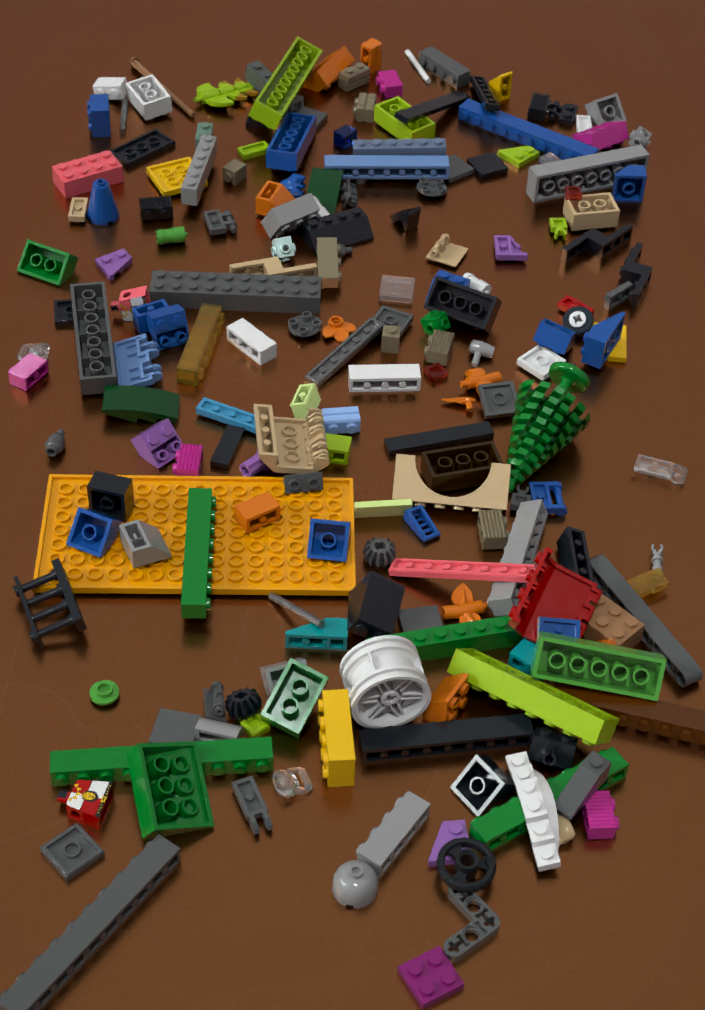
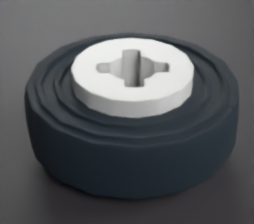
M575 306L564 314L563 326L575 331L576 337L584 336L586 331L589 332L594 324L592 313L585 307Z

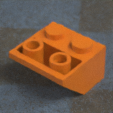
M267 180L256 196V214L266 216L272 208L292 201L295 198L283 184Z
M462 673L445 677L431 695V701L423 712V719L429 722L455 720L459 709H464L468 701L466 694L470 687L468 684L469 674Z

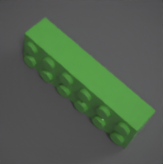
M538 631L530 673L534 678L658 701L667 660L663 654Z

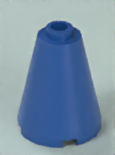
M102 178L95 180L92 184L87 218L96 225H108V222L113 221L114 223L119 219V210L109 182Z

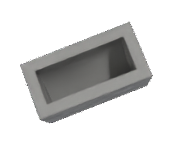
M201 717L195 727V741L241 739L245 730L243 726Z

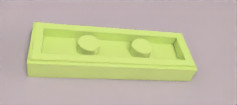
M412 499L354 502V518L404 515L405 510L412 508Z

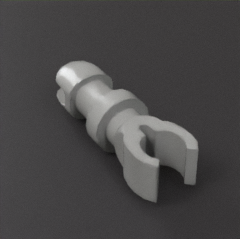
M652 544V574L655 577H660L662 575L663 545L660 544V549L656 552L655 545Z

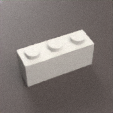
M241 318L226 326L227 340L259 365H263L277 357V343L245 319Z

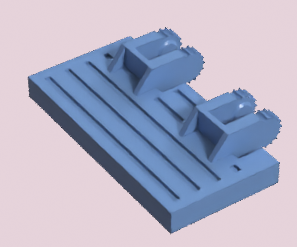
M146 333L112 343L118 385L146 387L155 384V382L163 378L161 366L157 363L154 365L151 363V359L159 356L158 343L155 341L148 342Z

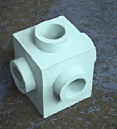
M291 236L275 238L271 241L273 246L271 247L272 256H278L281 262L290 261V258L295 255L296 247L292 243Z

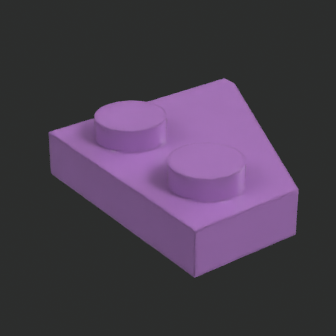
M494 235L496 260L527 261L528 254L521 251V246L510 235Z
M465 819L442 821L429 857V867L436 866L438 853L447 842L460 837L468 838ZM447 855L445 865L455 864V859Z

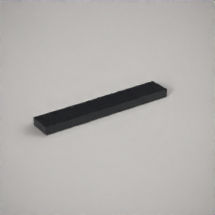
M489 421L386 438L384 439V445L390 456L494 438V432Z

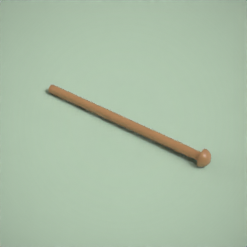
M138 57L130 59L131 67L137 69L144 77L152 75L140 63ZM159 81L171 96V100L193 118L195 113Z

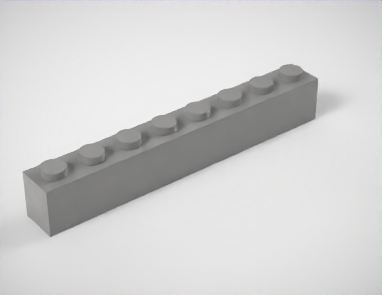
M542 499L520 503L500 563L533 564L548 516ZM494 581L490 596L487 599L488 607L492 609L494 616L508 615L513 605L516 606L519 601L516 596L520 588H525L527 583Z

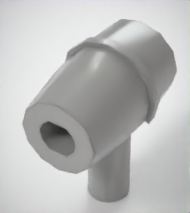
M473 339L469 347V352L474 354L471 366L478 367L481 357L492 359L495 346Z

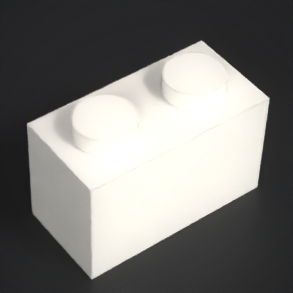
M98 77L92 86L94 94H108L109 100H123L127 94L126 77Z

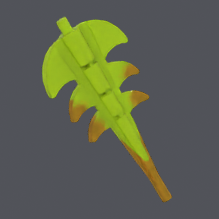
M240 78L235 79V85H231L226 80H223L219 83L218 89L211 86L210 83H205L197 87V97H194V102L207 103L214 107L234 105L232 100H247L246 95L258 96V91L254 90L255 88L249 82L245 83Z

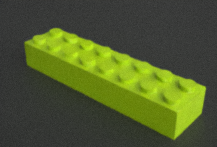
M474 648L456 649L447 670L452 675L469 674L468 683L471 684V688L478 691L489 692L488 696L496 700L503 699L507 701L509 707L514 709L521 708L526 711V715L532 718L539 717L544 720V724L555 728L558 726L563 729L562 732L571 737L576 735L582 738L581 741L589 746L609 743L620 719Z

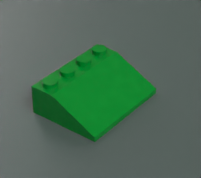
M197 741L137 743L126 753L142 839H154L158 834L165 838L215 826Z

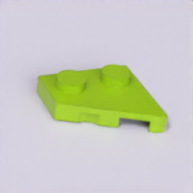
M527 145L498 150L497 156L520 168L538 158L540 152Z

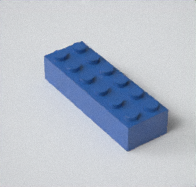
M286 113L266 150V168H271L272 170L281 169L287 172L297 171L316 134L317 115Z

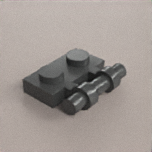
M219 209L203 211V217L210 236L225 234L226 229H229L231 233L237 232V224L229 210H225L224 213H220Z

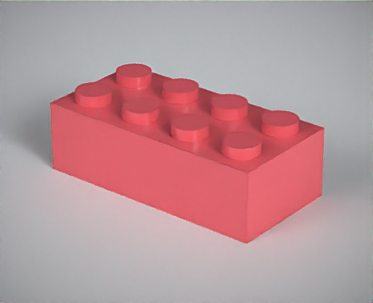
M110 150L51 166L53 183L65 198L90 192L93 182L99 178L107 180L110 186L124 182L123 166Z

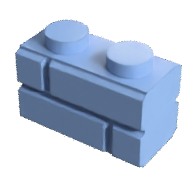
M358 406L321 409L324 420L322 425L325 427V433L353 434L360 432L361 419Z

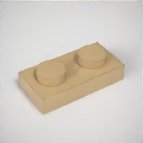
M72 197L68 214L69 222H85L89 204L88 198Z

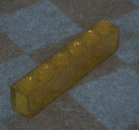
M202 303L176 369L177 383L198 386L200 379H203L204 368L208 367L209 356H212L213 345H216L217 334H220L221 323L225 321V313L222 312V306Z

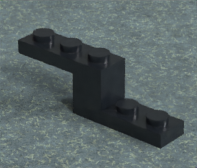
M628 223L609 236L592 228L561 249L560 261L566 264L584 251L602 259L631 239L633 226Z
M638 242L634 248L630 249L629 257H626L624 266H621L619 272L621 276L620 283L629 281L634 286L628 298L631 300L630 307L637 308L650 282L653 267L638 263L643 244Z

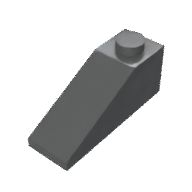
M592 751L580 764L556 800L557 812L571 821L606 781L611 762L595 751Z

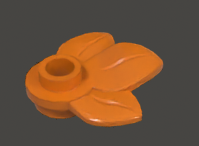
M332 316L322 332L324 338L334 337L336 341L343 342L349 337V333L356 331V327L352 323L344 322L340 316Z

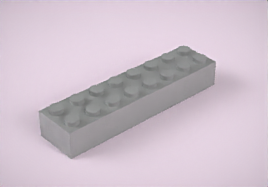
M636 145L529 166L526 193L533 203L611 188L614 184L615 174L628 165H644L647 173L650 154L642 145Z

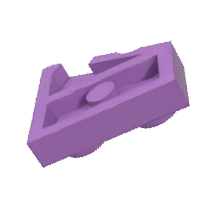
M125 249L117 250L95 259V265L110 281L115 279L114 275L117 272L121 273L125 267L132 263V256Z

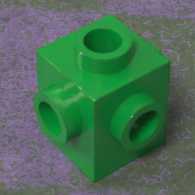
M433 310L420 319L425 335H433L435 329L445 332L451 327L446 311Z

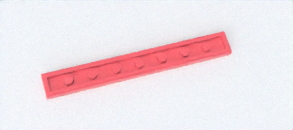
M394 558L388 572L389 576L527 583L528 581L525 580V577L530 569H534L535 564Z

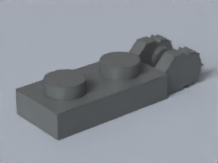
M253 776L231 782V788L246 821L250 824L254 836L260 833L256 819L261 817L265 828L268 831L273 830L268 808Z

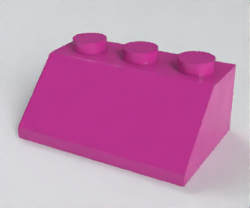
M626 121L605 122L572 135L575 140L599 148V152H601L600 149L612 148L613 144L620 145L624 143V140L629 139Z

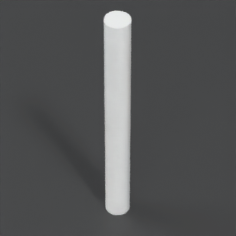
M407 49L405 54L424 81L429 84L431 79L412 52Z

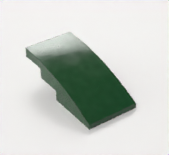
M312 167L306 194L312 193L313 196L319 199V202L327 209L330 215L334 214L338 208L344 171Z
M105 386L101 413L134 423L137 422L138 418L156 423L158 419L165 420L168 418L171 423L176 424L180 394L142 386Z

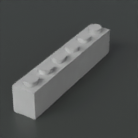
M211 135L201 136L181 186V204L198 205L217 155V137Z

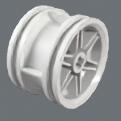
M384 635L367 639L350 649L340 663L339 672L345 689H348L351 713L354 720L366 728L373 729L404 725L421 715L431 701L432 693L424 674L417 648L412 641L404 637Z

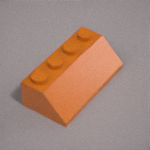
M345 45L326 57L310 73L302 87L316 92L322 89L326 91L330 88L331 84L338 80L339 72L347 67H351V63L355 60Z

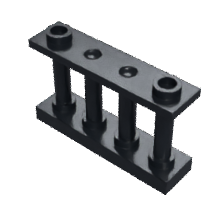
M59 558L51 561L54 569L50 573L25 584L20 582L18 576L13 577L16 583L13 589L16 596L22 600L32 631H29L33 643L37 642L41 649L45 648L42 637L62 628L76 625L79 632L87 629L66 571ZM52 580L59 581V584L56 585L57 587L30 599L27 598L25 592ZM57 595H64L65 599L61 603L33 614L32 606ZM65 609L66 611L70 610L71 614L67 618L38 629L36 622Z

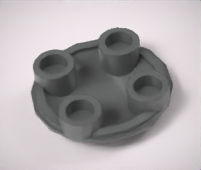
M422 177L419 179L416 187L421 194L432 197L441 196L447 192V186L442 178L434 180Z
M304 311L302 315L288 320L289 331L300 337L315 335L322 328V321L312 315L310 311Z

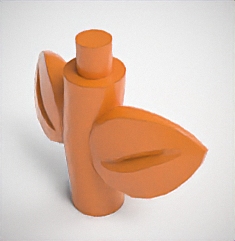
M472 368L464 372L466 378L464 381H460V387H466L468 390L476 389L478 393V385L502 382V376L499 371L486 374L483 368Z
M463 582L457 586L451 596L453 605L442 606L441 613L444 620L459 619V623L482 620L479 614H483L484 610H489L490 608L487 602H482V600L474 601L471 589Z

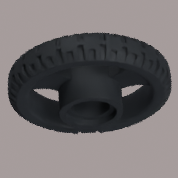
M460 837L447 842L440 849L436 863L441 880L453 890L463 893H473L486 888L494 879L497 867L492 850L483 842L481 843L480 840H474V838ZM461 847L475 849L479 851L484 857L479 859L478 854L474 850L461 849ZM447 855L455 859V875L452 876L445 868V858ZM477 870H484L487 872V874L479 881L471 883L466 882L472 880L476 876Z

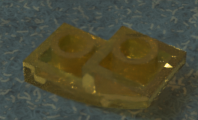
M660 568L647 571L627 581L641 598L650 592L655 594L671 585Z

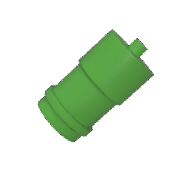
M183 226L155 231L157 245L186 242V236H188Z

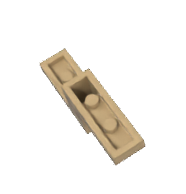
M277 256L230 264V273L317 277L316 263L283 268Z

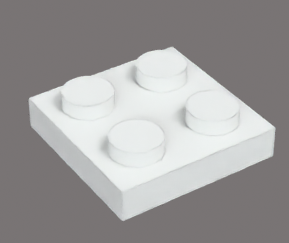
M539 345L517 359V365L542 381L550 377L549 369L551 364L554 362H566V359L550 349Z

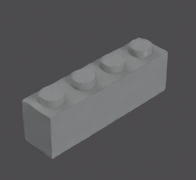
M407 791L403 797L400 796L396 800L392 811L386 812L378 828L374 827L372 829L369 839L359 845L356 850L357 860L368 863L380 879L429 818L431 803L410 791Z

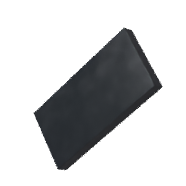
M154 129L110 151L121 165L129 169L175 147L176 142L159 130Z

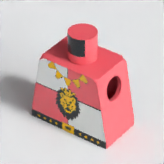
M147 286L121 291L119 301H111L112 312L121 311L123 320L133 321L131 308L151 302Z

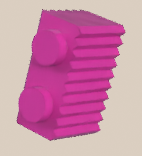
M379 71L378 77H376V85L380 86V93H383L386 99L396 96L401 97L403 84L396 71Z
M33 353L27 354L18 364L9 369V383L27 391L49 372L48 360Z
M182 443L180 450H176L175 461L177 463H173L172 473L176 474V476H200L204 458L203 445Z
M609 790L596 791L582 807L588 840L613 839L616 830H619V818L614 816L613 812L615 811V799L610 798Z

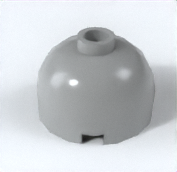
M351 860L343 863L337 868L333 876L332 892L335 899L344 906L346 904L354 906V908L368 906L375 900L378 892V877L375 870L368 863L361 860Z

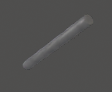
M125 96V98L122 100L119 129L120 134H125L128 109L127 96Z
M269 593L268 599L319 628L324 627V620L275 593Z

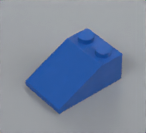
M622 311L592 326L589 332L586 331L583 337L585 344L580 352L582 354L581 362L598 369L602 368L621 338L625 312Z

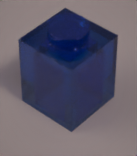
M347 124L334 131L333 144L343 150L353 146V140H357V130Z

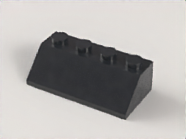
M354 207L302 222V239L315 256H317V237H337V243L343 244L345 247L374 240L368 216L361 207Z

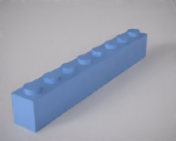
M324 155V169L344 171L343 179L348 177L350 179H420L422 177L427 179H449L450 165L448 155Z

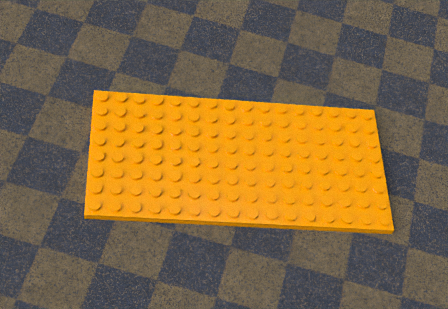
M49 474L33 580L50 573L54 569L51 561L59 558L74 593L182 594L189 488H212V496H216V508H212V510H215V522L211 523L215 524V535L211 536V538H214V550H210V553H213V565H209V568H212V580H208V583H212L211 594L269 595V593H275L277 595L349 596V592L356 586L353 478L323 477V490L285 494L284 477L117 475L133 480L135 507L127 522H122L121 524L140 520L157 527L171 553L170 558L133 568L121 544L120 530L116 540L102 558L66 545L78 507L89 508L87 485L93 475ZM269 492L280 505V520L246 533L235 520V505ZM311 518L351 522L346 562L307 558ZM52 580L32 589L33 593H44L57 587L56 585L59 584V581Z

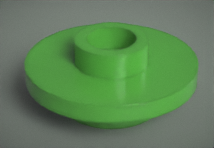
M101 680L92 685L89 694L95 704L109 705L118 699L120 692L118 685L113 681Z

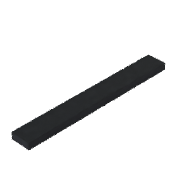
M458 90L395 113V118L407 124L460 105L467 99H470V96Z

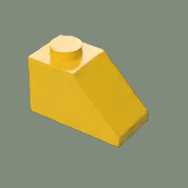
M512 72L502 74L489 81V86L498 102L510 98Z

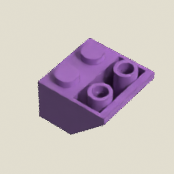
M168 418L154 424L131 439L139 455L157 469L173 460L176 450H180L182 444L180 437Z

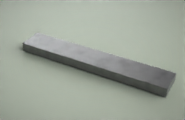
M370 317L307 373L305 381L315 383V386L319 388L383 330L384 324Z

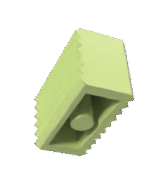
M315 383L299 385L290 404L295 418L306 419L309 408H318L321 398Z

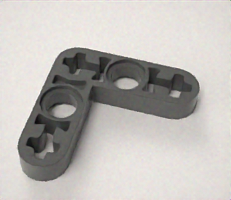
M448 887L447 895L449 900L470 921L468 925L444 942L443 952L448 960L453 963L462 960L495 936L499 931L500 919L475 892H462V895L459 892L455 894L454 890ZM470 904H476L479 906L480 910L477 912H471L468 910L467 906ZM485 921L488 924L494 923L493 927L491 925L485 926ZM474 933L478 939L476 941H468L465 935ZM450 947H451L452 949H456V948L458 947V952H457V953H456L455 951H451V952H450L449 949H450Z

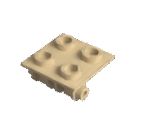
M442 234L426 258L456 267L468 251V248L449 243V235Z

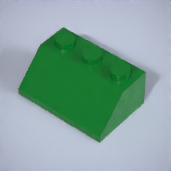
M27 239L17 271L61 286L74 273L79 257Z

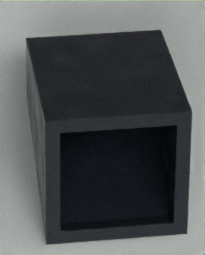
M370 571L349 592L347 630L366 639L393 634L405 586Z

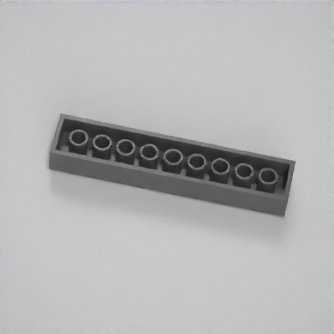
M153 270L149 296L151 302L164 299L169 306L178 304L183 309L278 313L310 311L312 314H320L321 277Z

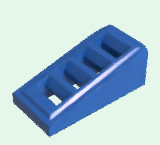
M422 504L405 510L403 519L424 543L440 537V532ZM430 531L432 532V534H430V535H427V536L425 535V533H427V532H430Z

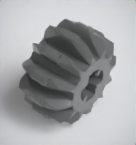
M373 536L372 540H367L363 548L365 562L369 563L370 567L375 565L377 568L380 566L386 568L387 565H391L396 557L394 542H390L389 538L383 539L382 536L379 539Z

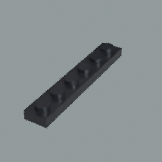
M471 75L470 82L484 109L488 112L499 111L501 105L485 77Z

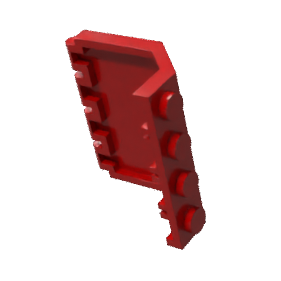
M545 547L542 552H537L533 560L536 565L533 570L530 569L525 577V580L528 582L525 588H520L516 596L519 601L516 606L513 605L508 613V617H510L508 624L520 636L535 644L539 617L582 620L589 623L595 607L590 605L589 602L597 605L602 595V591L596 588L597 583L557 564L550 557L554 550ZM580 622V639L587 627L582 622Z

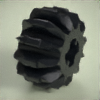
M249 687L245 689L240 688L238 691H232V694L227 696L225 708L232 720H248V718H254L255 714L261 712L262 700L256 689H249Z

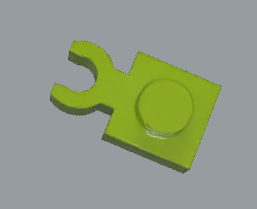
M549 218L551 233H554V238L558 239L560 235L563 236V239H566L568 228L566 218Z

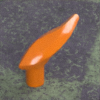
M472 397L441 398V401L466 405V411L472 412L474 410L473 403L476 399Z

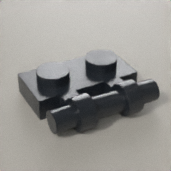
M555 101L551 106L549 120H558V124L573 126L579 106L571 103H564V106H560V102Z

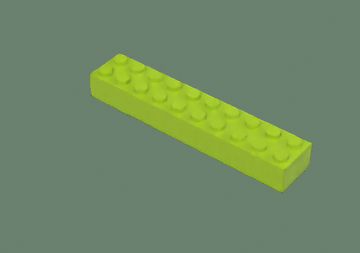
M297 36L256 98L248 116L266 125V127L276 130L315 67L323 50Z

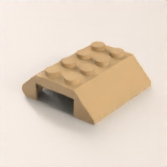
M253 404L258 457L273 472L291 474L313 473L320 471L330 464L326 449L325 427L322 425L324 420L321 409L309 408L306 419L273 416L272 405Z

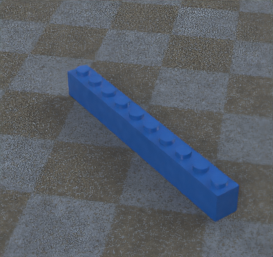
M467 99L459 106V120L523 145H529L536 150L565 160L599 153V148L500 110L488 112L481 103L471 99Z

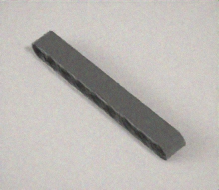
M603 554L590 558L593 580L598 584L597 588L602 591L604 596L645 624L642 642L651 652L664 655L667 660L665 669L681 687H686L702 680L703 673L700 666Z

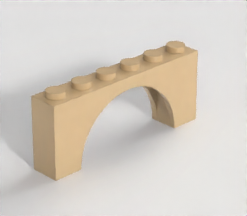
M396 454L392 500L412 499V503H415V506L422 504L423 507H426V504H432L434 508L445 509V506H453V510L464 511V508H472V512L483 511V509H501L506 511L511 464L491 463L487 479L477 490L465 496L447 497L435 493L423 483L417 472L415 455Z

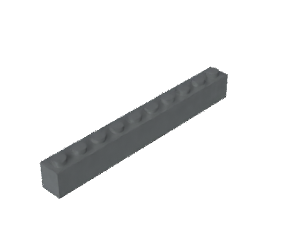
M160 834L154 840H150L145 845L144 850L138 856H134L131 859L127 868L123 872L120 871L115 876L113 882L107 888L105 887L100 891L97 899L92 904H88L75 921H71L68 924L65 932L59 938H55L42 955H38L35 958L32 966L26 972H22L8 990L1 993L0 1010H41L181 862L180 848Z

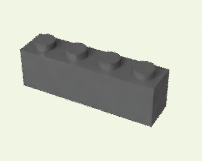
M432 46L419 51V64L455 88H460L470 83L471 70Z

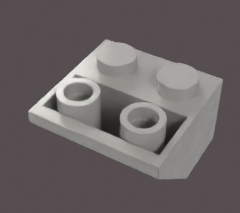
M140 520L119 525L120 541L133 568L171 557V553L157 527Z

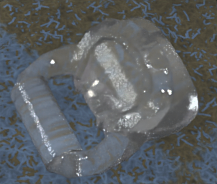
M45 342L22 345L17 359L20 361L25 357L27 351L28 355L33 353L46 359L49 354V345Z
M301 767L276 770L272 776L277 793L287 798L295 794H305L311 791L313 787L306 769ZM295 773H298L304 787L299 786Z

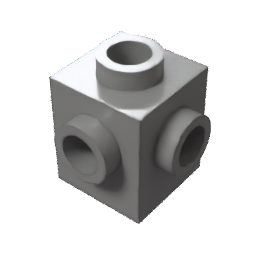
M639 126L636 131L633 130L629 135L630 141L628 144L630 147L642 145L646 149L651 142L649 138L652 133Z

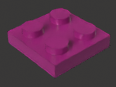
M440 946L398 966L400 976L422 1010L464 989V982Z

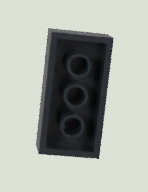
M436 276L423 308L429 312L433 310L446 311L448 319L490 334L502 301L492 295Z

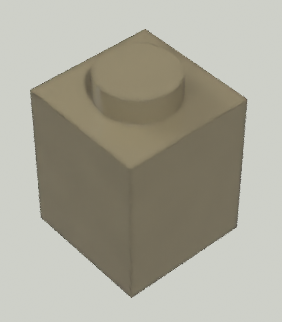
M233 159L223 166V181L236 186L247 177L246 164Z
M393 325L383 326L381 352L398 354L401 327Z

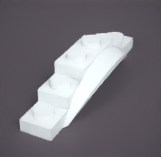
M526 751L505 756L506 764L524 814L538 871L561 867L558 855V815L551 788L544 776L533 769Z

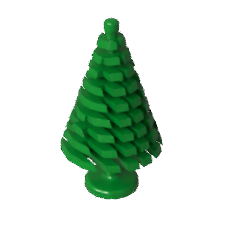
M554 362L551 364L549 376L557 386L547 397L544 395L551 385L549 382L541 381L534 390L530 387L535 380H526L519 384L514 409L516 415L512 421L511 438L507 456L510 458L506 461V464H511L508 493H512L515 485H521L525 479L533 475V472H536L550 458L555 456L557 451L562 450L573 438L577 437L581 431L589 426L591 421L589 413L583 420L579 418L586 409L581 401L569 411V406L576 398L570 392L583 393L588 390L590 385L588 376L578 367L566 362Z

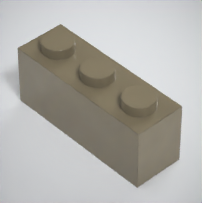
M317 237V276L321 277V288H338V281L342 280V273L338 271V268H341V258H338L340 244H337V237Z

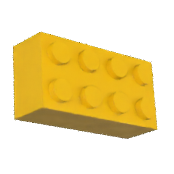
M348 689L322 690V699H318V712L321 713H317L318 726H320L319 742L322 746L320 749L321 761H323L322 776L323 779L327 778L328 787L354 786L356 759Z

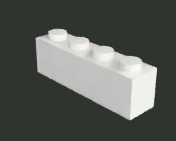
M419 364L348 365L349 392L420 391Z

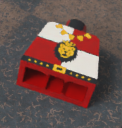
M77 780L72 791L60 789L57 802L66 804L67 817L100 830L114 798L113 783Z

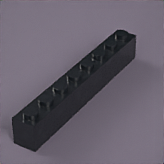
M516 713L504 716L496 715L484 718L475 717L464 720L367 728L359 730L358 746L362 764L531 747L534 730L530 716L525 713Z

